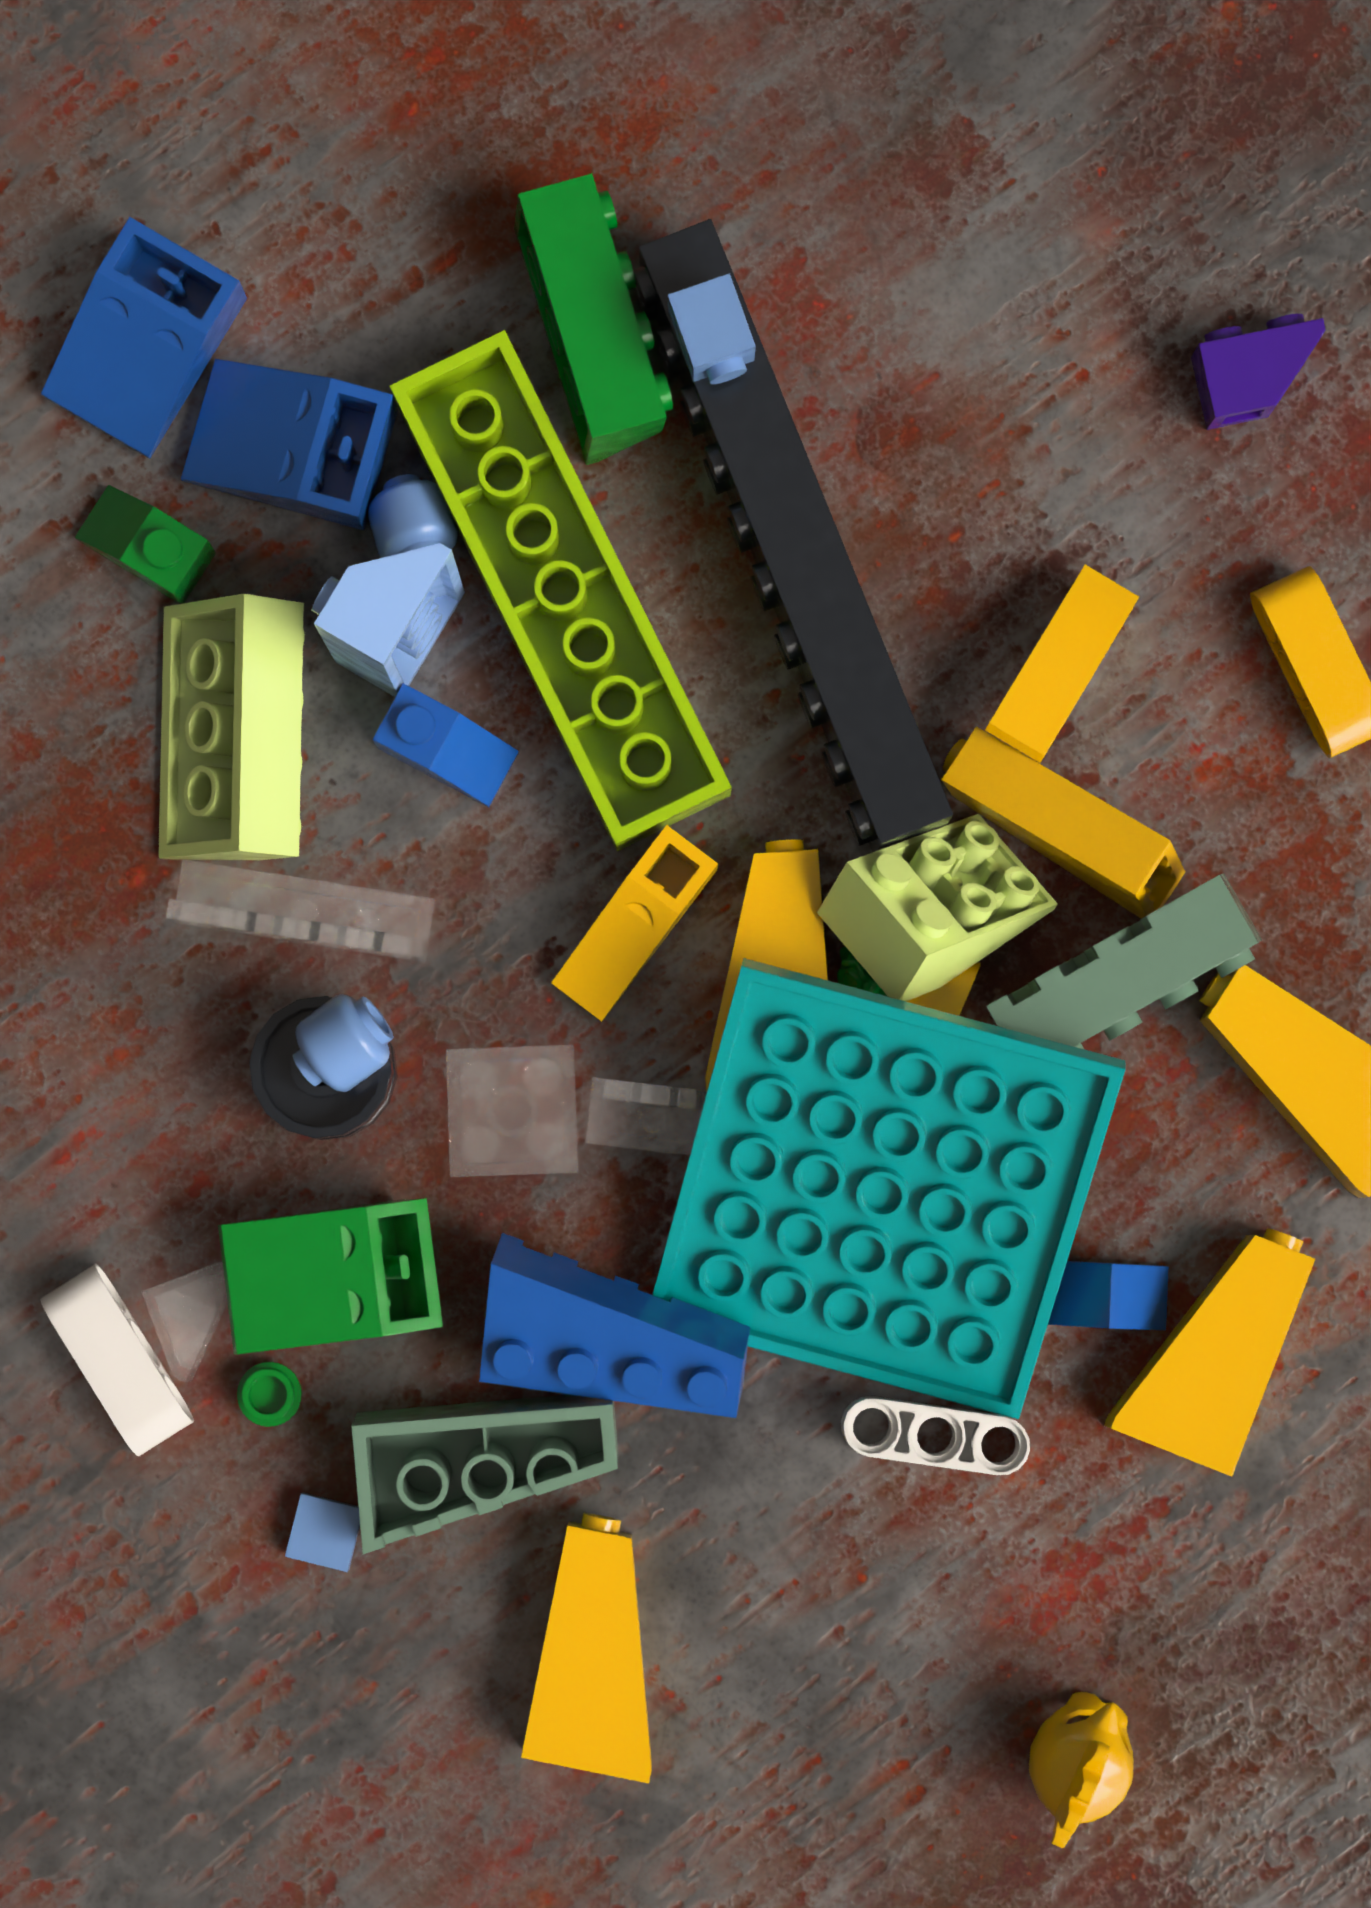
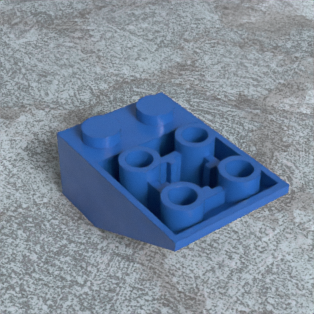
M129 217L94 275L41 395L150 459L246 302L247 296L240 281Z
M215 359L181 480L364 530L368 518L369 504L375 494L398 413L393 394L330 377Z

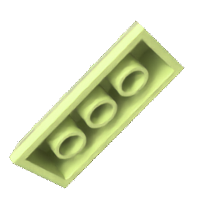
M238 594L164 607L159 814L160 859L268 860L299 857V836L301 832L300 774L302 770L301 720L303 707L302 666L305 640L303 629L304 603L250 594Z

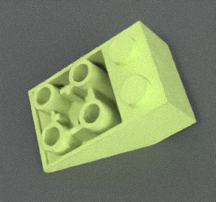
M976 814L848 861L817 913L888 997L909 1001L941 988L1052 912L1058 903L1002 841L997 832L987 824L980 814Z

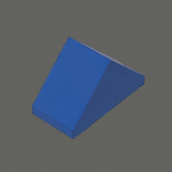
M1067 1261L1048 1325L1166 1330L1169 1266Z

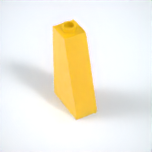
M977 726L967 741L960 739L956 742L945 759L943 765L945 775L942 781L954 798L1141 919L1164 906L1185 873L1171 840Z
M792 839L766 842V853H755L753 856L707 1065L705 1091H708L743 958L828 980L823 919L817 913L822 905L818 849L804 850L803 840Z
M1246 965L1223 978L1217 972L1199 1000L1208 1006L1199 1021L1346 1190L1358 1198L1370 1197L1371 1045Z
M1270 1228L1266 1229L1263 1238L1257 1235H1246L1110 1411L1104 1426L1232 1477L1315 1262V1258L1300 1253L1303 1241Z
M583 1513L581 1523L569 1521L567 1525L521 1758L649 1783L652 1759L632 1534L619 1531L621 1520Z

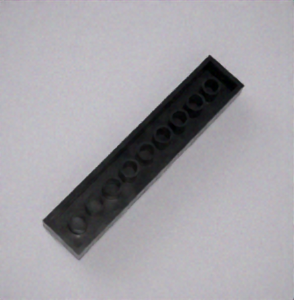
M712 219L639 246L640 267L633 270L636 281V288L633 290L641 312L644 311L648 320L657 318L660 328L656 329L659 339L656 346L669 379L679 375L681 377L684 387L680 388L683 399L680 401V406L693 437L704 434L708 446L704 447L706 459H703L707 475L716 495L727 491L732 505L728 506L730 517H727L729 529L740 553L751 550L756 563L752 565L754 575L750 576L754 591L764 612L772 608L776 612L780 622L776 625L777 634H774L777 648L787 670L798 667L804 683L800 684L801 692L798 693V698L811 729L820 725L823 728L828 743L824 744L825 751H822L821 754L834 787L845 784L852 802L848 804L849 809L845 811L858 846L869 843L872 852L946 826L952 818L953 812ZM730 273L756 346L755 360L745 364L747 372L732 380L719 384H710L707 377L693 382L668 312V294Z

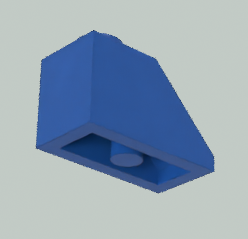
M404 683L373 738L379 750L490 808L519 754L518 750L459 712Z

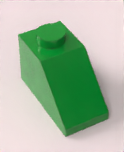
M111 485L107 486L74 537L82 544L178 604L185 603L216 554L209 541L156 507Z

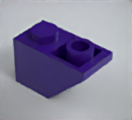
M1290 314L1268 321L1266 323L1267 330L1243 334L1242 327L1232 326L1207 333L1204 336L1205 342L1199 343L1191 356L1206 429L1209 430L1268 418L1326 331L1323 318L1305 322L1303 314Z

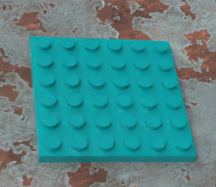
M743 958L653 1296L666 1301L673 1297L749 1326L748 1347L1019 1419L1126 1070L1125 1060Z

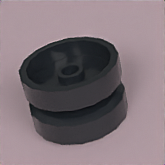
M329 996L298 999L275 1012L257 1034L249 1061L252 1089L266 1114L290 1132L322 1141L351 1137L374 1124L391 1102L398 1077L395 1049L391 1042H388L390 1055L387 1063L349 1091H336L324 1082L313 1086L303 1076L293 1059V1054L300 1050L295 1035L296 1027L301 1020L332 999Z

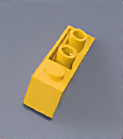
M666 825L623 881L551 984L602 1022L717 872L718 863Z

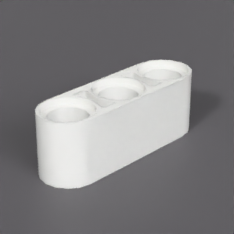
M97 1264L92 1265L40 1299L48 1318L117 1430L137 1456L144 1454L194 1422L193 1416L180 1392L113 1284Z
M865 1396L852 1401L844 1410L841 1419V1432L846 1442L857 1453L868 1457L992 1475H1009L1021 1468L1030 1452L1029 1437L1025 1429L1017 1421L1000 1414ZM867 1408L882 1410L888 1419L889 1428L886 1436L875 1444L860 1442L856 1439L853 1432L855 1417ZM933 1417L945 1419L952 1429L950 1444L945 1450L938 1453L923 1451L917 1441L919 1427L925 1420ZM994 1427H1006L1012 1431L1015 1438L1013 1454L1002 1462H991L985 1458L982 1452V1439L988 1430Z

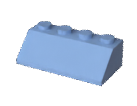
M438 543L348 566L340 581L331 576L319 592L312 611L319 615L314 625L334 661L396 697L403 683L409 686L465 594L452 549Z

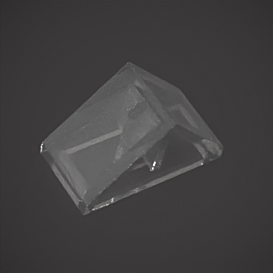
M222 1261L141 1291L172 1376L184 1383L193 1381L228 1304Z

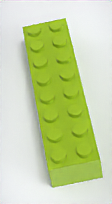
M503 330L390 385L397 408L433 481L437 484L474 564L616 851L664 829L666 825L670 826L731 796L732 787L506 331Z

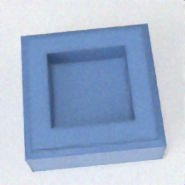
M302 1492L285 1557L348 1572L360 1529L359 1506Z

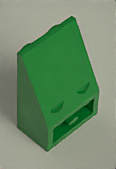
M427 1198L400 1199L218 1225L233 1352L236 1355L382 1337L443 1327Z

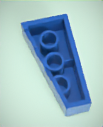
M505 1233L501 1234L490 1268L479 1382L737 1418L744 1383L750 1335L749 1326L673 1297L669 1301L663 1300L638 1290L639 1284L618 1276H615L613 1281L577 1267L578 1261L555 1252L552 1257L522 1246L523 1240Z

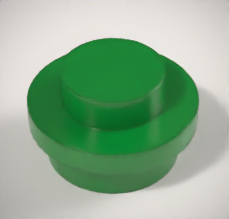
M264 1362L253 1366L243 1375L237 1389V1400L242 1413L250 1421L260 1426L272 1427L287 1422L295 1415L301 1404L302 1388L298 1377L290 1368L276 1362Z

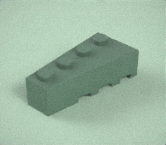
M1223 873L986 1007L999 1027L1084 1049L1081 1043L1101 1031H1104L1108 1040L1111 1041L1141 1024L1142 1020L1137 1011L1159 999L1166 1010L1198 992L1199 990L1193 979L1207 971L1216 968L1221 978L1255 960L1249 948L1262 941Z
M561 1395L357 1412L352 1423L363 1554L384 1548L386 1544L413 1535L417 1537L441 1529L442 1525L475 1514L482 1515L503 1508L505 1504L534 1494L538 1496L618 1469L615 1407L612 1400Z

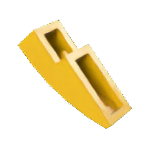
M1085 564L985 731L1040 763L1109 650L1139 596Z

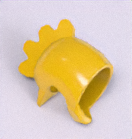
M1088 1692L1072 1694L1066 1705L1055 1711L1041 1725L1030 1750L1029 1773L1039 1800L1055 1817L1051 1844L1060 1848L1065 1847L1079 1824L1093 1822L1110 1814L1125 1799L1133 1780L1134 1760L1133 1750L1127 1734L1128 1717L1114 1702L1103 1703L1095 1694ZM1078 1715L1090 1716L1085 1720L1066 1724L1069 1719Z

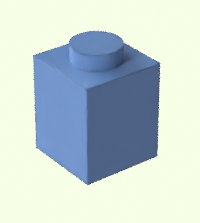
M730 273L668 294V312L693 382L708 377L710 384H719L737 378L747 372L745 364L755 360L756 346Z

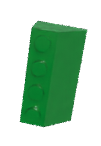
M592 173L519 193L514 224L515 234L586 465L597 463L662 432L667 418L665 411L673 409V401L667 379L663 372L653 374L647 350L655 348L649 320L644 311L634 312L628 290L636 288L630 258L626 251L616 253L610 234L611 229L618 227L612 199L607 190L597 191Z

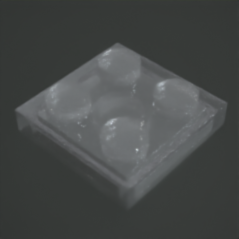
M574 1045L446 1049L451 1178L579 1173Z

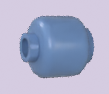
M400 475L387 481L383 486V491L378 493L369 504L368 519L378 554L381 558L438 543L453 549L457 543L458 529L435 482L420 480L416 475Z
M339 994L309 1014L297 1025L295 1035L300 1050L293 1054V1059L300 1072L313 1086L324 1082L336 1091L346 1092L387 1063L390 1055L388 1042L394 1036L383 1015L369 999L363 996L356 1000L348 995Z

